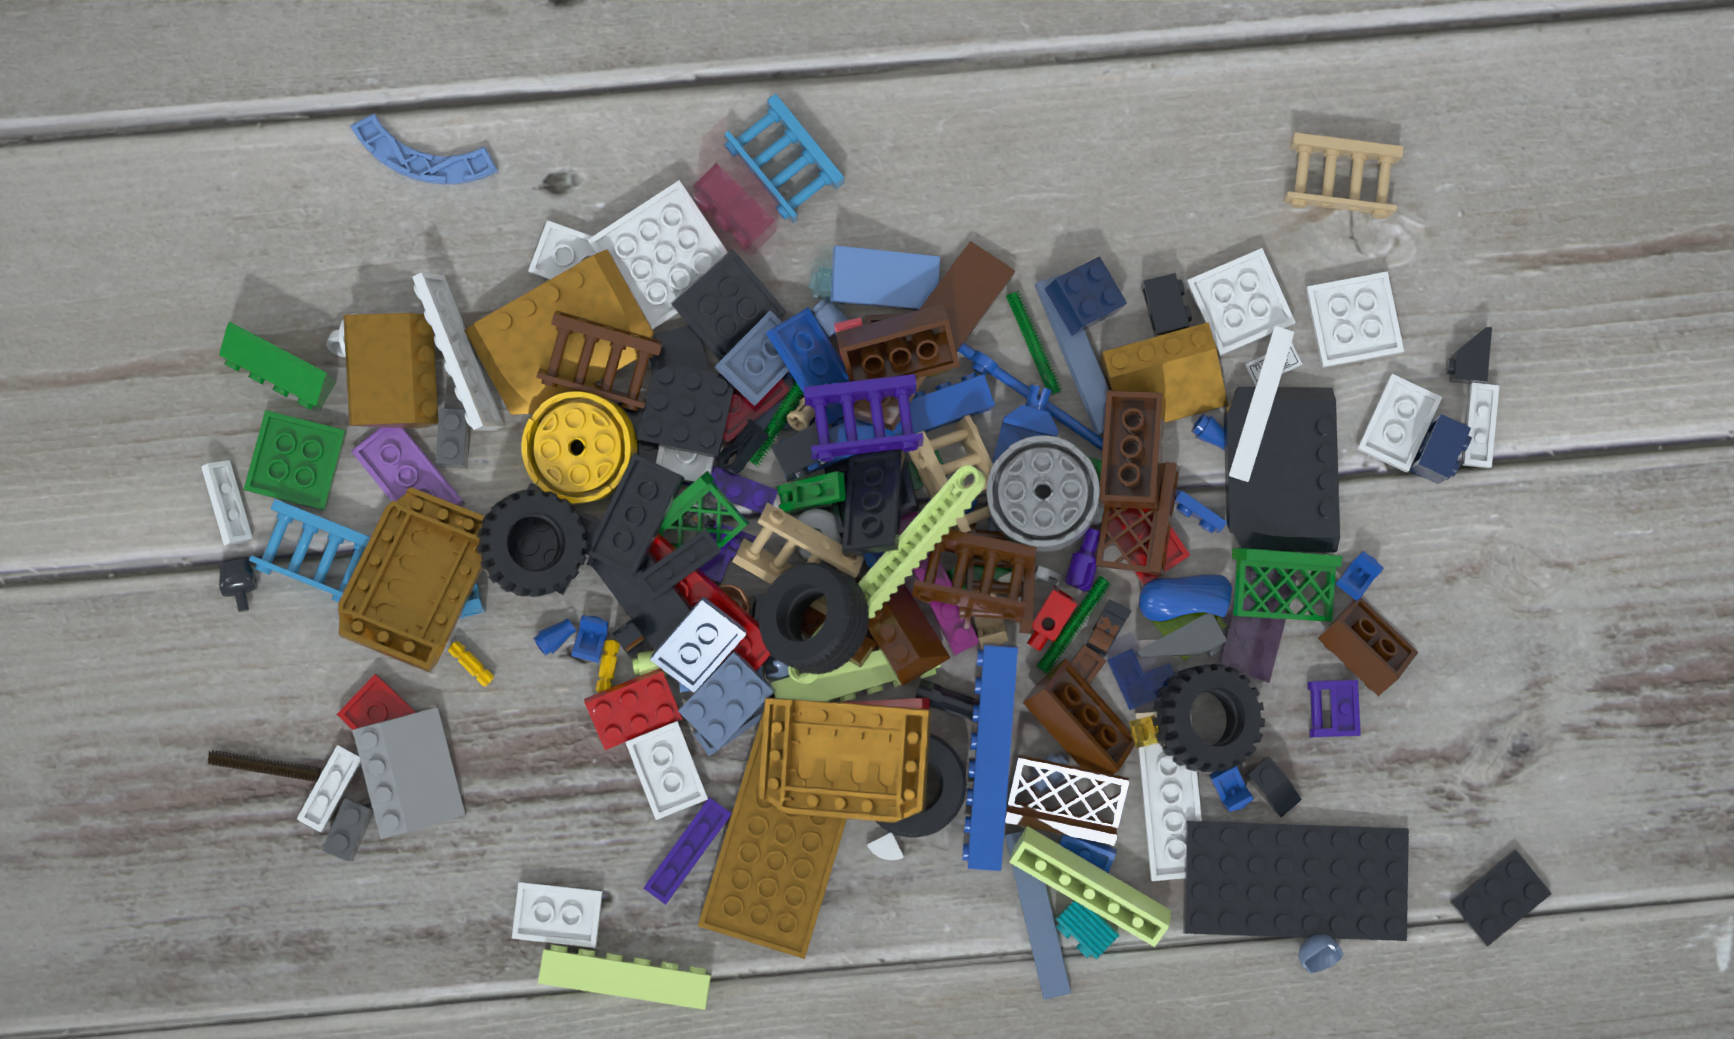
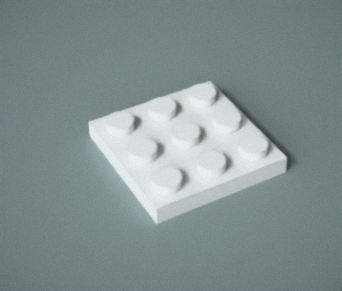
M1262 248L1186 281L1203 322H1209L1219 356L1271 335L1275 326L1285 329L1296 323Z
M1388 271L1307 286L1305 288L1322 368L1404 352Z

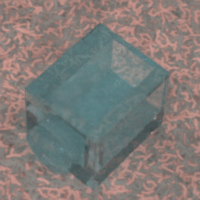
M819 266L818 273L812 272L809 289H813L814 298L822 300L827 298L830 301L832 269Z

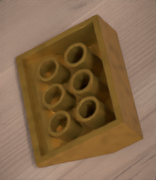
M424 314L343 315L349 426L424 428L438 424L434 335L432 325L426 321Z
M1209 322L1102 351L1100 355L1109 391L1163 393L1166 399L1164 423L1228 406L1217 349Z

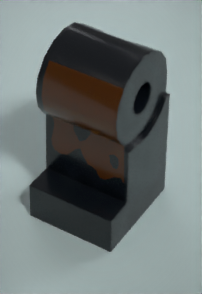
M1109 599L1092 629L1093 632L1086 646L1106 656L1132 611Z
M632 619L612 633L630 658L650 644Z

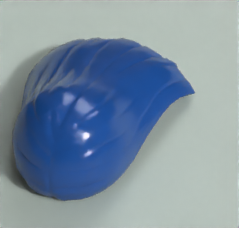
M1202 574L1182 578H1155L1146 583L1139 595V608L1141 613L1151 621H1165L1195 612H1206L1225 617L1231 603L1232 586L1226 577L1215 574Z

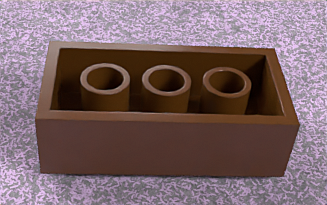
M1107 391L1099 501L1103 507L1159 508L1166 399L1163 393Z

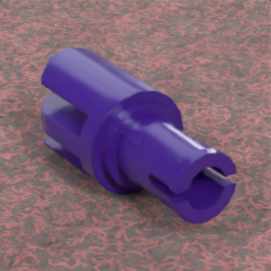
M1088 528L1084 533L1079 551L1073 553L1065 578L1066 584L1083 592L1091 589L1097 570V556L1095 555L1101 532Z

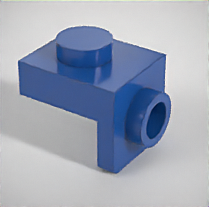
M1362 551L1349 564L1335 584L1358 601L1384 567L1375 558Z
M582 615L572 656L599 663L604 643L608 636L609 622L597 616L589 617Z
M1232 766V769L1215 771L1209 775L1220 801L1229 812L1240 810L1247 803L1254 800L1237 766Z

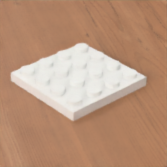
M680 180L587 240L596 254L606 249L610 251L653 330L678 314L670 303L728 253Z

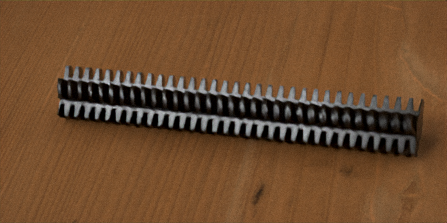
M209 750L208 753L209 765L225 766L226 768L249 770L250 772L273 774L317 782L320 777V767L318 770L317 767L313 769L314 766L310 769V766L306 768L307 765L305 767L301 765L300 767V764L296 766L295 763L293 766V763L289 765V762L286 765V762L282 764L283 761L279 764V761L276 763V760L274 762L270 760L269 762V759L265 761L264 758L262 761V758L258 760L259 757L255 760V757L252 759V756L250 758L248 756L245 758V755L243 757L239 755L238 757V754L231 756V753L228 755V752L224 755V752L221 754V751L219 753L215 751L214 753V750L212 752Z

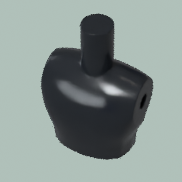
M244 558L221 563L219 565V588L222 596H235L238 612L248 611L249 606L246 594L258 588L257 578L249 564V560Z

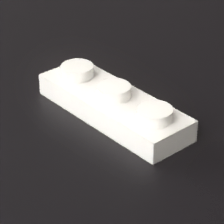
M1473 382L1470 384L1466 425L1471 427L1469 436L1472 439L1467 450L1463 451L1462 465L1482 468L1492 467L1499 385Z
M230 460L207 463L201 466L224 546L247 542L253 539Z
M340 745L336 746L297 820L321 833L325 830L361 764L358 755Z

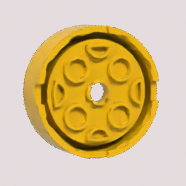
M566 392L553 396L543 402L533 416L529 418L523 432L521 450L528 475L544 492L551 491L557 493V497L565 498L570 503H586L604 499L615 493L633 454H637L638 443L630 418L614 401L588 392ZM576 439L582 441L583 445H585L580 455H574L570 449L571 443Z

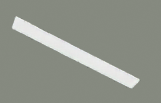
M1278 326L1274 327L1231 466L1230 477L1249 482L1294 336L1293 331Z

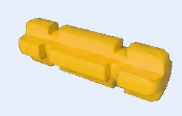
M608 639L604 643L603 650L605 654H602L598 674L600 680H597L596 692L598 693L612 688V683L610 682L614 678L617 663L616 653H619L620 644L618 641Z
M453 642L449 646L448 652L454 658H458V662L472 676H476V680L482 686H488L493 681L494 675L488 669L485 670L484 665L470 651H466V647L461 642Z

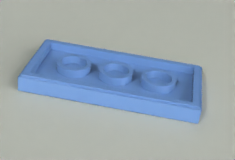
M836 245L833 247L830 302L919 310L939 284L940 256Z

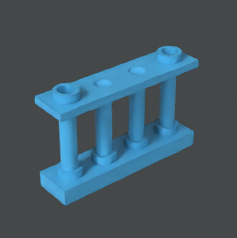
M775 93L767 100L769 107L767 114L736 139L728 130L724 134L727 141L724 146L733 157L736 155L740 157L778 204L775 208L784 220L789 218L795 223L798 218L794 209L825 185L829 186L832 184L835 189H838L844 184V176ZM780 121L786 128L784 135L752 160L742 147L775 122L777 124ZM797 142L803 149L802 155L769 181L760 170V167L789 144ZM814 163L820 170L819 176L786 202L777 191V188L806 165Z
M274 499L271 510L278 513L276 516L278 521L262 559L250 556L249 561L256 563L254 569L268 575L271 574L272 570L331 593L333 594L331 600L339 602L371 537ZM293 519L303 523L302 528L304 530L286 570L272 564L288 524H292ZM320 529L329 533L327 537L329 542L314 578L311 580L297 573L314 533L317 534ZM344 540L355 543L353 546L355 551L341 585L336 590L323 583L339 544H343Z

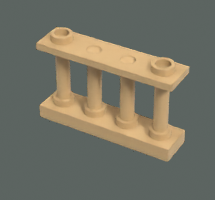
M1296 132L1293 134L1290 149L1297 150L1296 153L1299 154L1295 192L1288 191L1284 196L1283 202L1290 203V206L1294 208H1306L1307 205L1372 213V217L1378 219H1387L1388 216H1392L1397 211V205L1387 204L1391 165H1394V162L1398 163L1403 157L1404 146ZM1313 152L1324 153L1323 156L1326 157L1322 196L1306 194L1309 158ZM1340 156L1351 157L1353 161L1349 199L1333 197L1337 158H1340ZM1367 159L1378 160V164H1380L1376 202L1360 201L1363 167Z
M970 415L965 416L954 426L956 431L929 440L924 431L919 432L923 433V446L918 447L915 451L908 452L931 500L947 483L946 475L956 472L965 465H971L984 474L985 484L981 491L985 490L987 494V482L993 463L979 436V429L973 423ZM962 441L968 456L941 465L934 450ZM973 483L965 485V487H970ZM988 506L957 518V524L950 526L949 529L969 533L971 531L970 524L991 517Z
M767 502L758 521L759 524L763 525V528L753 543L745 538L743 539L732 560L733 563L772 584L786 570L794 567L787 563L797 546L812 553L807 562L820 563L821 560H824L837 567V570L844 574L847 573L854 578L859 573L864 557L861 555L845 557L840 543ZM773 532L788 540L777 557L762 549ZM825 596L818 598L810 605L812 608L827 615Z

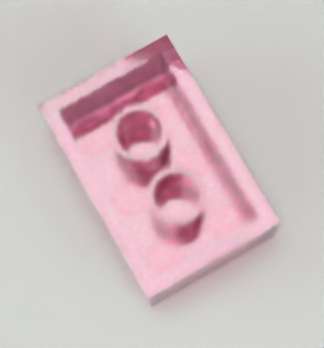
M717 163L693 185L697 206L706 214L710 211L716 219L714 222L725 233L730 230L735 238V243L743 251L749 249L754 254L777 231L775 220Z

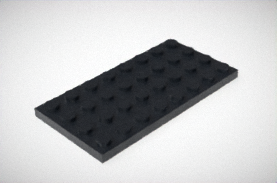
M1186 821L1184 934L1309 938L1313 935L1323 934L1329 935L1334 939L1407 941L1408 828Z

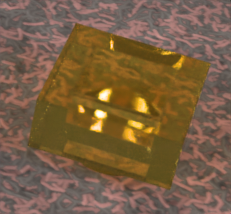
M1155 715L1129 721L1136 749L1161 743L1157 742L1155 736L1156 733H1159L1158 727L1153 726L1152 718Z

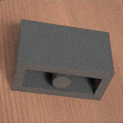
M439 408L435 463L439 467L468 469L470 426L465 419L466 410Z
M344 798L322 851L345 861H353L374 814L373 808L350 798Z

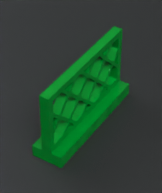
M708 471L673 501L658 532L664 537L666 529H678V543H670L675 548L683 545V530L698 531L699 533L706 529L707 532L717 533L716 544L719 548H722L749 524L744 516L712 482L714 478ZM709 491L718 499L717 509L703 508L704 495ZM696 502H698V507H692ZM686 511L698 512V526L684 525V513ZM703 513L717 514V528L703 527ZM722 515H732L739 525L733 530L722 529ZM679 518V524H673ZM722 534H728L721 540Z
M1232 548V559L1237 560L1233 616L1333 621L1336 567H1342V556ZM1246 566H1252L1258 575L1250 584L1245 579ZM1273 568H1276L1282 577L1273 585L1266 575ZM1297 570L1305 577L1298 587L1290 578ZM1321 571H1325L1326 583L1320 588L1314 578ZM1262 580L1269 590L1260 599L1254 588ZM1286 582L1293 592L1284 600L1277 590ZM1308 584L1316 592L1309 601L1301 593ZM1250 594L1256 604L1249 611H1243V599ZM1273 595L1280 605L1273 612H1270L1264 603ZM1297 597L1303 607L1294 614L1288 605ZM1319 599L1324 603V616L1317 615L1312 608Z

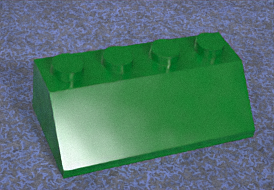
M229 321L219 353L221 357L226 359L224 365L237 372L243 368L250 372L248 376L250 379L262 385L265 381L273 384L272 390L286 398L289 393L298 398L296 403L309 410H312L313 406L320 410L322 409L336 383L333 377Z

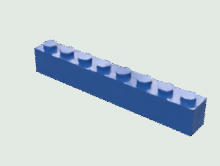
M972 373L962 377V382L951 385V382H946L936 386L935 392L925 394V391L917 392L910 403L914 434L921 431L927 433L958 422L967 415L972 417L994 409L995 403L985 375L977 376V373ZM844 419L831 423L832 428L828 429L831 441L833 443L847 442ZM855 419L858 440L874 439L873 425ZM901 420L894 431L885 429L886 437L903 435ZM859 454L837 456L834 460L821 467L817 463L808 468L810 473L824 469V467L846 460L850 456ZM785 475L786 481H790V480H793V479H794V477H791V478L787 479V477H786V475Z
M983 643V650L978 649L977 666H982L981 677L975 678L974 694L980 695L979 705L973 706L972 722H977V733H971L970 750H975V761L969 760L968 777L973 778V789L967 788L966 805H971V816H965L964 833H969V843L963 844L962 860L967 861L968 869L1001 871L1018 656L1017 645Z

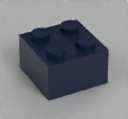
M1100 256L1056 278L1045 288L1046 293L1071 336L1109 318L1127 304Z
M1443 414L1432 419L1409 471L1436 484L1449 480L1451 476L1454 477L1461 464L1457 459L1462 451L1465 452L1471 442L1472 437L1469 436L1471 427Z

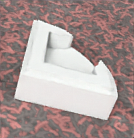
M892 833L867 844L870 851L882 859L898 860L904 858Z

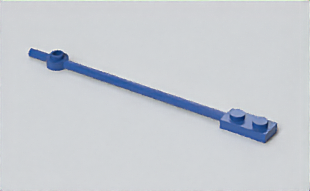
M966 343L962 345L958 352L973 363L971 368L980 375H993L1028 399L1030 392L1028 386L1000 368L996 362L982 352L974 350ZM1048 401L1046 411L1053 418L1103 451L1102 437L1096 435L1092 430ZM1176 491L1175 504L1177 507L1175 509L1187 518L1192 515L1200 521L1198 525L1211 534L1213 531L1216 533L1222 531L1227 521L1185 492Z

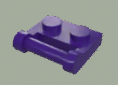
M1358 680L1307 682V690H1310L1312 729H1309V738L1361 736ZM1321 690H1329L1331 728L1323 729Z

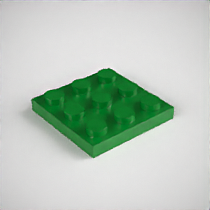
M265 410L243 490L326 511L347 431Z

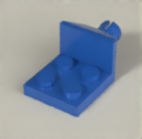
M1030 385V392L1025 405H1021L1004 417L992 459L993 465L1012 444L1022 439L1033 436L1057 437L1059 431L1050 413L1046 411L1052 390L1043 388L1038 400L1037 396L1040 386Z

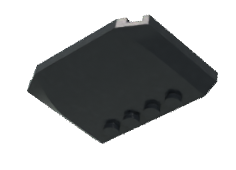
M1237 387L1234 392L1235 395L1224 413L1226 524L1240 546L1238 548L1296 553L1337 552L1340 541L1337 412L1336 398L1332 387L1277 388L1249 482L1229 476L1256 388Z

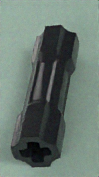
M921 679L915 698H929L931 708H938L971 721L973 718V706L979 705V699L957 693L924 679Z

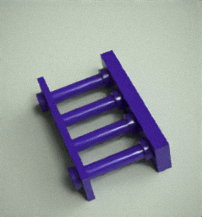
M915 374L804 387L805 406H811L815 410L819 445L811 446L812 459L826 462L834 460L837 456L902 449L903 452H911L917 450L918 447H922L924 441L923 433L914 434L909 402L911 394H916ZM895 396L898 399L903 435L886 437L881 400L884 399L883 397ZM867 399L871 406L875 438L858 440L853 404L856 400ZM830 403L842 405L847 442L830 444L826 406Z

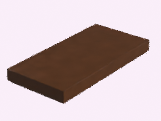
M970 241L919 310L944 304L956 352H958L1015 275V270Z

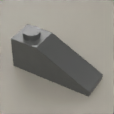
M1207 613L1138 650L1135 654L1137 657L1197 656L1207 653L1208 657L1223 650L1221 644L1227 640L1213 614Z

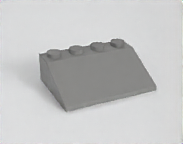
M438 707L358 727L353 730L380 839L466 815Z

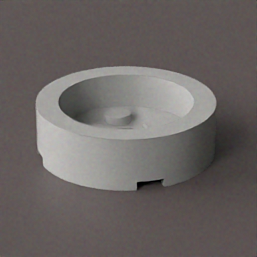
M1033 436L1022 439L1012 444L995 461L990 471L987 482L989 513L998 530L1011 542L1037 547L1036 551L1041 552L1064 548L1077 541L1088 530L1095 518L1099 502L1097 473L1089 458L1075 447L1074 444L1064 439L1053 436ZM1039 485H1047L1051 489V495L1045 500L1035 495V489Z

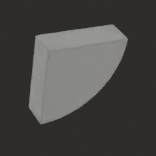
M1038 566L1035 572V579L1057 587L1061 585L1062 575L1042 566Z

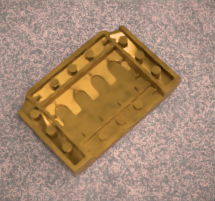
M608 249L583 260L478 320L464 330L511 415L534 414L543 402L553 396L566 392H582L581 390L560 384L557 387H550L542 384V379L536 378L540 368L548 370L558 334L557 326L551 325L556 310L650 338L654 337L655 332ZM575 331L569 334L558 374L572 378L575 377L585 341L583 338L584 334ZM600 339L599 342H596L585 379L586 382L596 384L603 380L612 349L610 341ZM626 347V350L622 351L617 371L638 359L637 349Z
M410 487L406 490L407 493L396 502L393 500L385 507L338 602V633L344 639L430 673L437 665L483 569L480 564L482 562L481 555L477 553V546L479 545L477 535L478 530L483 525L482 520L484 516Z
M765 698L759 797L777 806V809L784 813L882 822H897L925 810L931 710Z

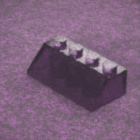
M1246 566L1245 579L1250 584L1258 575L1252 566ZM1273 568L1266 575L1273 585L1282 577L1276 568ZM1292 575L1290 578L1295 584L1297 576ZM1262 580L1254 588L1260 599L1269 590ZM1286 582L1277 590L1284 600L1293 592ZM1250 594L1243 599V611H1249L1256 604ZM1273 595L1264 603L1270 612H1273L1280 605ZM1233 599L1224 634L1227 641L1221 645L1223 650L1219 653L1217 664H1223L1225 668L1232 667L1237 669L1238 675H1245L1248 678L1270 683L1286 619L1233 616Z

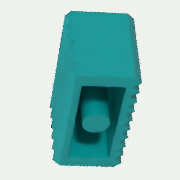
M1072 900L1055 918L1059 923L1056 928L1067 939L1072 935L1079 942L1076 948L1087 959L1091 955L1095 959L1099 958L1120 936L1099 914L1075 900Z

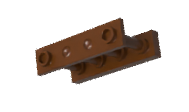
M556 310L551 325L557 326L558 334L548 370L540 368L536 378L542 379L541 383L550 387H557L560 384L622 402L621 406L630 410H638V407L644 409L646 399L639 397L649 358H653V354L659 356L663 341ZM573 331L584 334L583 338L585 339L574 378L558 374L568 336ZM600 339L610 341L612 349L600 386L586 382L585 379L595 344ZM626 347L637 349V354H639L628 393L612 389L622 351L626 350Z
M976 523L969 525L971 529L969 534L1009 541L1000 531L976 530ZM1036 555L1033 569L1026 568L1023 572L1019 592L1021 602H1026L1023 619H1011L1015 620V623H1020L1019 633L1030 634L1033 625ZM976 557L968 559L965 590H980L981 580H973L974 566H985L984 559ZM996 563L997 568L1013 569L1011 564ZM993 581L991 592L1008 594L1010 583ZM959 606V618L964 619L963 629H969L971 617L1006 619L1001 614Z
M950 529L948 534H943L941 536L942 541L935 543L934 550L929 553L924 582L914 581L912 597L928 603L936 601L1001 614L1006 619H1023L1026 602L1018 601L1024 569H1033L1037 547ZM944 551L958 555L951 587L935 584L941 552ZM970 557L985 560L979 593L962 590ZM999 562L1013 566L1007 599L990 595L996 563Z

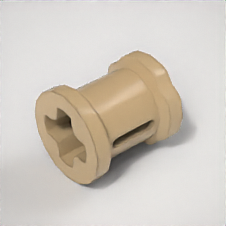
M804 397L799 401L800 405L797 409L787 415V421L790 426L799 432L809 427L810 422L815 417L814 409L811 406H805Z

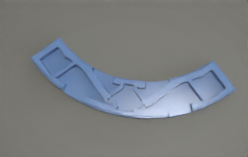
M375 114L350 126L359 141L378 161L389 169L417 181L441 185L462 184L477 181L498 173L485 147L451 157L434 156L403 145L383 127Z

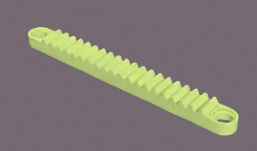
M971 465L959 468L899 536L898 550L886 551L858 583L866 595L865 598H867L869 618H874L876 616L875 611L883 608L882 603L890 600L889 595L898 591L897 586L905 583L904 578L912 575L911 570L920 566L919 561L927 558L926 553L934 550V544L942 541L941 536L949 533V527L957 524L956 519L964 516L963 511L972 507L971 502L981 492L985 484V476L980 470ZM974 474V483L966 488L964 486L966 476ZM822 624V625L819 627V629L812 635V637L821 629V627L823 626V624ZM788 667L790 677L802 684L812 683L819 676L810 673L800 676L799 670Z

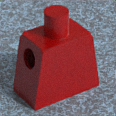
M1054 586L1033 620L1032 629L1034 631L1027 644L1041 651L1048 639L1055 641L1077 606L1078 600ZM1047 617L1055 621L1052 627H1046L1043 624Z

